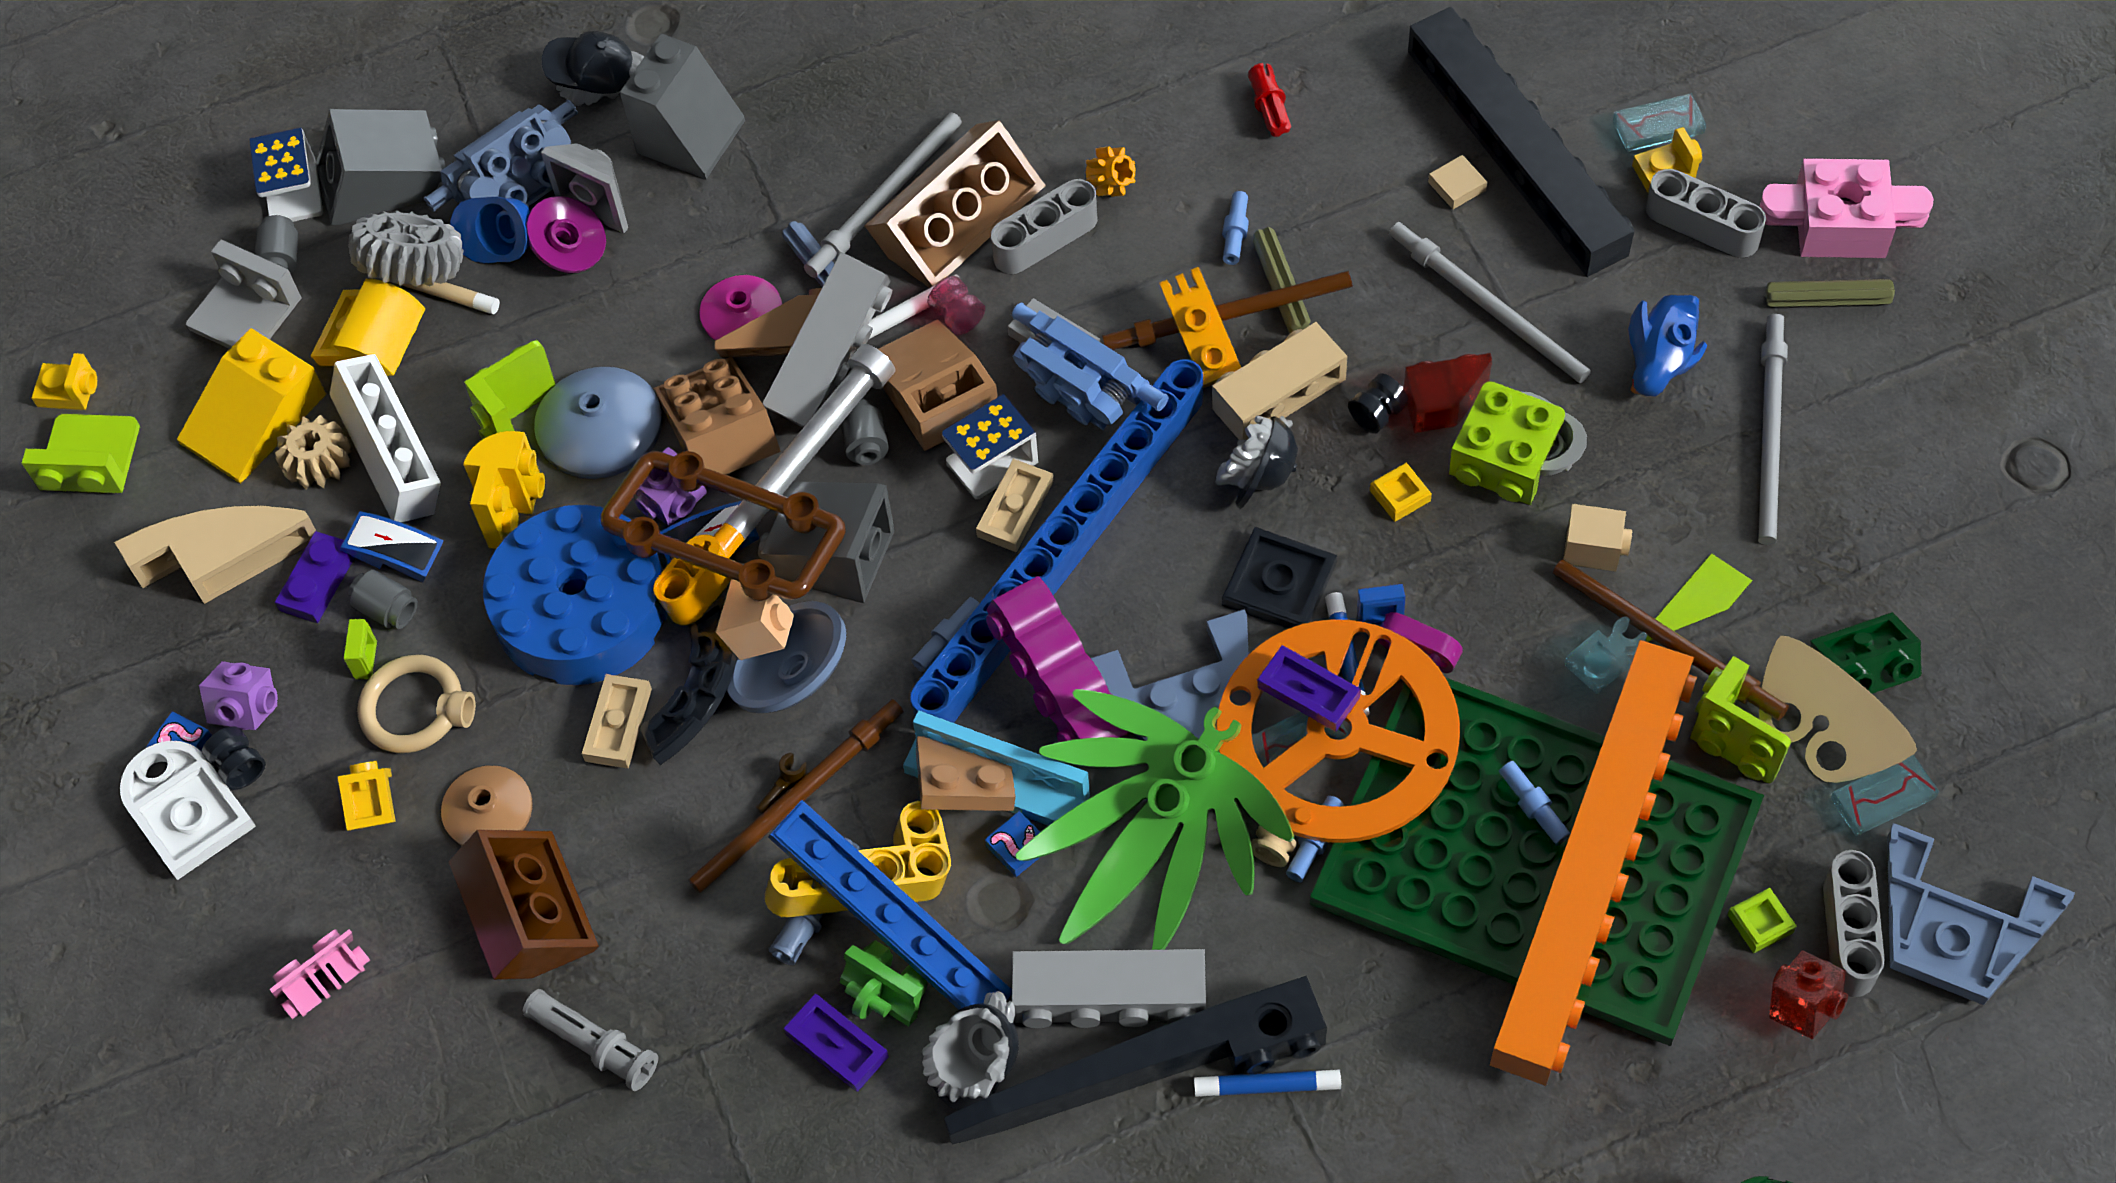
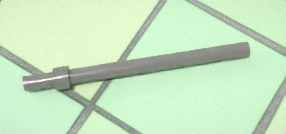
M949 113L839 230H832L821 241L819 251L804 265V270L808 275L814 278L817 277L833 259L837 260L841 252H847L850 248V241L863 229L864 225L881 210L961 125L962 121L957 114Z
M1397 222L1391 228L1389 235L1412 252L1411 258L1424 268L1430 266L1579 384L1587 379L1591 372L1590 369L1440 254V247L1428 238L1421 239L1401 222Z
M1771 314L1767 317L1766 342L1761 346V364L1765 366L1758 541L1764 545H1772L1777 541L1783 366L1787 364L1788 346L1784 342V316L1780 314Z

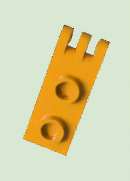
M1195 267L1191 269V276L1196 286L1189 288L1183 273L1175 276L1181 292L1173 294L1168 280L1159 282V285L1191 361L1196 362L1203 371V388L1215 384L1223 374L1230 371L1235 372L1242 367L1200 268Z

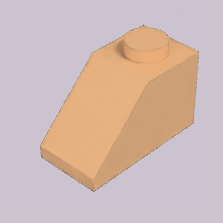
M731 579L716 633L740 660L785 649L794 615L778 596L772 594L766 600H754L745 595L740 582Z

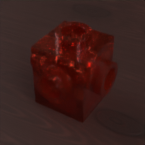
M1802 950L1790 965L1783 964L1774 977L1769 1018L1810 1039H1814L1830 1018L1834 1020L1839 1018L1846 1006L1848 994L1843 992L1846 971Z

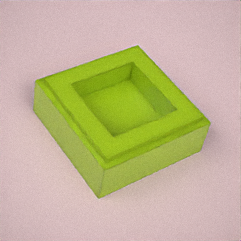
M349 619L344 660L355 679H369L373 675L377 640L365 619Z
M1771 888L1731 907L1727 914L1753 953L1793 934L1797 927Z

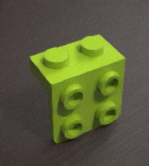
M534 340L526 345L517 347L510 355L490 367L479 370L473 377L464 382L473 404L470 407L471 413L481 427L478 432L482 440L499 432L514 431L511 419L540 402L547 392L556 385L544 347L539 341Z
M1492 381L1484 383L1452 447L1449 474L1455 476L1466 485H1479L1497 492L1500 497L1507 501H1520L1531 505L1537 493L1540 470L1564 422V409Z
M61 414L54 421L47 449L26 448L22 465L39 490L123 493L140 425L136 418L132 416Z
M1733 656L1724 670L1716 667L1705 682L1702 689L1705 693L1695 708V712L1699 714L1690 738L1696 741L1700 748L1708 754L1721 756L1737 765L1745 776L1753 780H1763L1766 783H1772L1781 768L1791 740L1782 732L1735 705L1750 665Z

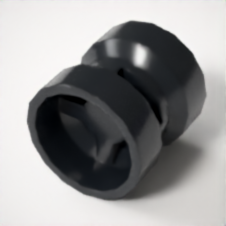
M1379 373L1368 383V390L1366 392H1359L1348 402V409L1359 426L1370 433L1377 434L1388 424L1390 415H1397L1408 405L1409 399L1403 387L1394 378L1387 374Z
M236 726L219 730L206 741L202 748L203 756L214 768H219V777L231 790L242 789L255 782L262 775L266 766L263 757L256 749L249 748L248 738Z

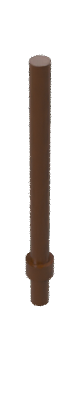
M1349 271L1216 305L1221 320L1226 321L1351 288L1353 285ZM1173 317L1152 323L1150 319L1135 322V327L1102 335L1104 345L1115 350L1138 343L1140 347L1155 344L1157 338L1179 333Z
M1564 559L1560 560L1555 566L1554 575L1667 649L1694 657L1692 665L1710 676L1716 667L1724 670L1727 666ZM1747 673L1737 700L1745 705L1750 702L1774 719L1781 720L1789 706L1759 687L1761 682Z
M891 699L869 720L862 719L848 731L850 736L688 879L694 889L699 893L704 891L776 827L801 800L805 801L861 750L867 752L880 740L879 734L904 713L901 706Z

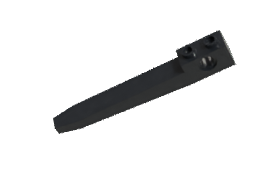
M1306 975L1212 1006L992 1094L944 1117L952 1145L985 1137L1227 1057L1230 1060L1234 1074L1247 1071L1249 1074L1260 1073L1271 1068L1277 1060L1292 1055L1295 1059H1302L1318 1052L1321 1048L1320 1046L1326 1044L1327 1026ZM1266 1023H1277L1285 1031L1277 1036H1268L1260 1028Z

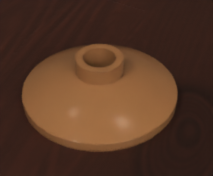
M501 766L477 767L459 776L446 791L441 805L442 822L449 836L461 846L465 844L476 830H524L532 813V795L526 782L516 772ZM490 797L487 804L476 805L477 801L481 798Z

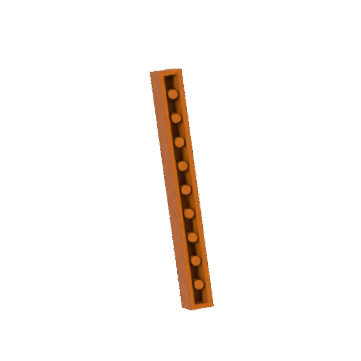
M1643 640L1639 641L1496 1040L1490 1062L1492 1067L1544 1086L1547 1085L1551 1070L1561 1073L1570 1045L1561 1041L1566 1027L1575 1030L1577 1028L1585 1005L1584 1001L1576 999L1581 984L1589 987L1592 985L1600 959L1591 956L1596 942L1606 944L1614 921L1613 916L1606 914L1610 900L1618 903L1621 901L1629 877L1620 873L1624 860L1627 859L1634 862L1643 837L1642 834L1634 832L1639 819L1649 820L1657 794L1648 792L1652 779L1659 781L1663 779L1670 759V754L1662 752L1666 739L1673 742L1676 741L1684 715L1676 713L1680 701L1689 703L1697 680L1696 676L1689 674L1694 659L1692 656Z

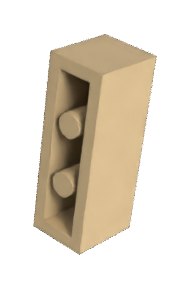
M1317 322L1303 330L1297 329L1290 333L1281 344L1269 351L1263 350L1256 354L1250 363L1235 372L1230 371L1223 374L1212 385V409L1239 440H1248L1245 428L1249 424H1257L1254 421L1256 416L1268 419L1273 416L1278 418L1284 416L1285 418L1345 381L1347 355Z

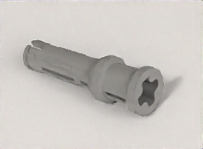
M541 989L535 990L526 1000L523 1007V1015L525 1017L531 1018L560 1038L589 1054L592 1063L600 1071L608 1069L626 1080V1086L632 1091L641 1089L652 1077L658 1063L657 1053L652 1050L643 1051L626 1041V1035L623 1032L602 1029L581 1016L578 1012L573 1011L547 995Z

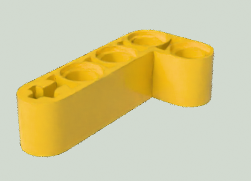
M915 801L905 806L900 814L893 835L894 846L858 851L912 900L921 902L934 899L940 894L951 867V858L939 811L921 809L920 801ZM917 826L923 829L926 833L917 834L915 832H912L908 827ZM791 858L781 860L774 865L765 891V902L772 913L780 917H796L848 910ZM917 868H928L935 875L926 876L922 874Z

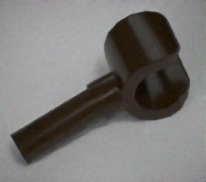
M786 753L781 757L779 761V778L756 807L760 813L763 814L776 802L782 793H785L788 788H792L807 775L806 762L797 771H789L794 763V754Z

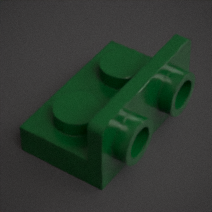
M1893 612L1810 640L1811 648L1838 665L1871 694L1919 678L1922 674L1921 640Z

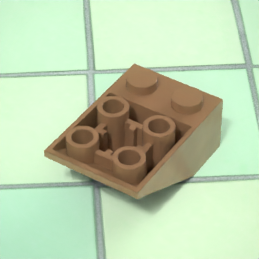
M938 319L878 349L889 358L895 367V373L883 388L924 451L945 441L942 435L943 430L998 397L996 384L977 356Z
M732 356L726 359L712 360L705 364L702 369L687 375L673 376L667 379L664 384L654 388L683 452L692 451L699 454L703 459L705 468L726 475L781 452L766 408Z

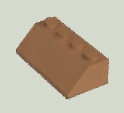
M1000 120L980 123L972 127L864 226L891 261L931 288L946 279L991 237V231L997 223L1019 211L1045 187V184Z

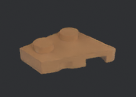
M917 736L916 761L921 809L1014 811L1016 796L1012 766L924 736Z

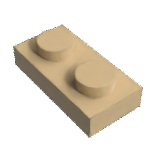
M1013 458L976 528L977 537L1017 552L1053 484V473Z
M609 674L605 675L582 751L585 762L629 769L640 731L639 726L642 724L652 690L649 681Z

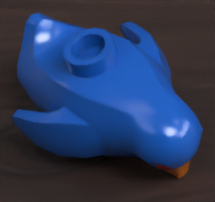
M1664 296L1656 303L1649 315L1647 314L1646 301L1642 300L1635 308L1628 328L1630 344L1635 359V372L1632 376L1631 386L1633 393L1643 396L1659 395L1671 379L1693 368L1705 353L1707 348L1705 341L1701 342L1694 349L1699 321V299L1696 296Z

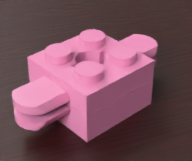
M1803 159L1797 184L1767 185L1763 191L1759 207L1765 213V224L1768 226H1798L1801 257L1886 258L1896 227H1924L1928 221L1934 199L1931 192L1924 186H1892L1889 160ZM1840 198H1847L1849 201L1841 200Z

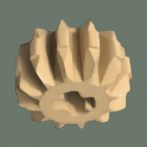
M321 415L313 422L302 416L301 425L295 427L287 424L286 431L288 435L277 437V446L279 448L275 452L277 463L280 468H283L282 471L288 480L292 483L298 481L305 489L314 481L324 488L325 479L332 477L340 480L339 469L350 467V459L347 454L351 452V445L348 438L344 436L341 427L335 421L328 423Z

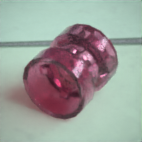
M950 276L940 281L931 290L927 299L928 306L938 316L945 317L946 326L955 335H962L972 330L980 323L986 311L985 305L975 295L968 294V287L958 276Z

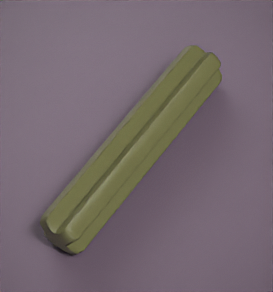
M1270 227L1255 231L1253 243L1272 291L1296 285L1275 231ZM1303 300L1279 306L1289 333L1297 329L1303 330L1310 326L1311 320Z
M1890 279L1769 282L1765 290L1766 303L1769 307L1891 304L1895 294L1894 284Z

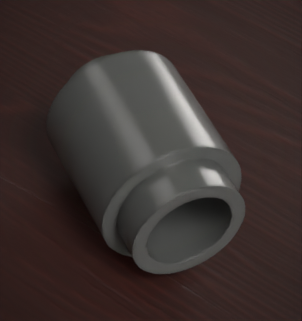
M281 215L267 216L261 221L256 230L255 255L288 269L290 274L293 273L297 266L298 231L295 228L294 222Z
M861 399L841 423L847 458L861 465H872L887 454L889 447L882 412L874 402Z
M376 570L359 574L349 588L351 607L386 628L393 626L397 629L404 628L413 618L418 606L417 599L412 596L409 589Z

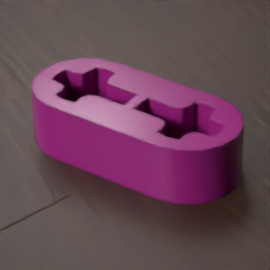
M1388 613L1380 627L1391 630L1418 646L1433 660L1442 673H1451L1463 653L1460 643L1450 635L1403 614ZM1378 639L1379 643L1389 650L1391 643L1387 639Z

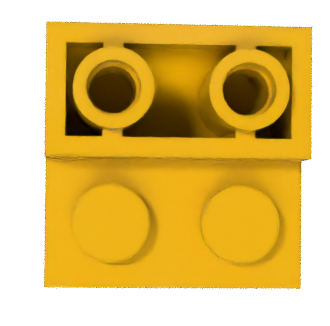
M365 279L361 289L342 291L311 357L319 366H334L337 361L376 354L386 376H394L426 308L410 293L391 283H384L377 279Z
M505 431L484 438L470 450L463 464L474 489L470 505L489 548L497 549L504 538L518 526V513L533 514L536 499H541L544 493L545 476L538 469L536 452L531 450L525 432Z

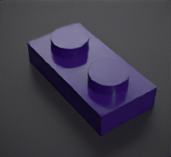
M317 531L314 532L275 601L279 611L317 624L319 623L355 558L340 550L344 540Z
M1283 645L1257 679L1259 689L1335 732L1359 700L1361 693L1359 687Z
M816 993L784 1027L787 1037L856 1092L863 1087L889 1057L887 1050Z

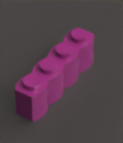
M1037 576L992 600L987 608L988 616L986 617L988 628L997 640L1003 639L1012 653L1009 656L1010 663L1016 674L1022 679L1026 678L1035 690L1033 700L1039 712L1046 718L1050 717L1057 725L1059 730L1056 734L1058 743L1084 738H1126L1130 732L1103 720L1073 696L1075 689L1112 694L1109 692L1097 666L1085 653L1075 630L1062 615L1054 596L1044 581Z

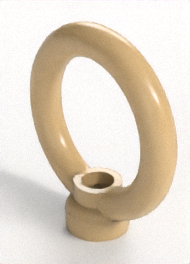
M408 655L388 662L369 678L359 697L357 715L364 735L374 745L393 753H411L433 745L445 736L452 726L468 728L474 719L476 704L473 693L461 690L458 677L447 664L427 655ZM413 672L426 673L435 677L441 684L444 694L440 695L437 702V718L428 727L410 735H395L381 727L376 718V704L381 692L391 681L399 676Z

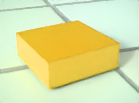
M1407 462L1370 483V492L1394 522L1431 502L1432 493Z

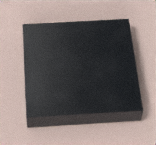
M1254 527L1222 596V606L1236 611L1245 609L1246 614L1287 629L1309 623L1336 566L1337 555Z

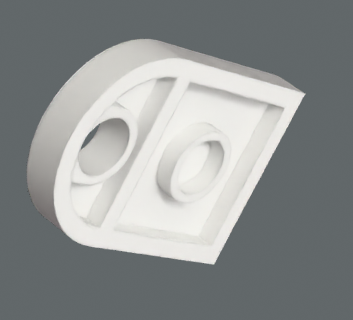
M165 741L151 745L138 753L130 761L122 775L120 795L124 806L177 880L256 827L213 766L206 760L202 752L191 744L181 741ZM154 763H168L166 771L159 777H146L147 770Z

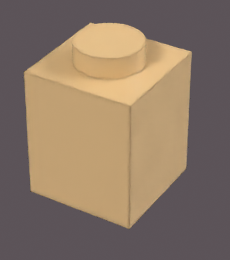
M1572 504L1563 559L1574 566L1616 571L1620 555L1628 556L1630 551L1632 529L1624 528L1626 511Z

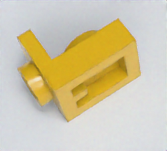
M1681 127L1675 129L1672 143L1634 155L1632 166L1649 193L1652 177L1663 169L1678 170L1696 178L1699 163L1702 161V152L1698 142L1695 139H1691L1685 128Z
M79 353L73 354L70 365L42 363L32 400L37 407L86 410L90 394H94L97 388L96 371L92 369L85 355Z
M377 761L350 765L351 774L338 776L347 831L396 822L388 778L392 777L391 768L378 769Z

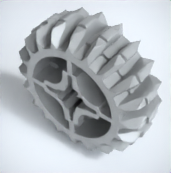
M381 211L379 215L371 213L366 215V217L357 219L356 224L352 225V234L349 235L348 244L351 264L356 266L357 270L361 273H368V277L372 279L380 278L384 283L394 282L398 283L399 286L409 284L414 287L420 284L430 287L434 282L442 284L447 282V279L455 278L456 272L459 271L460 263H462L464 251L462 249L461 234L454 230V227L450 224H444L441 219H431L427 214L421 216L413 212L401 213L399 211H395V213Z

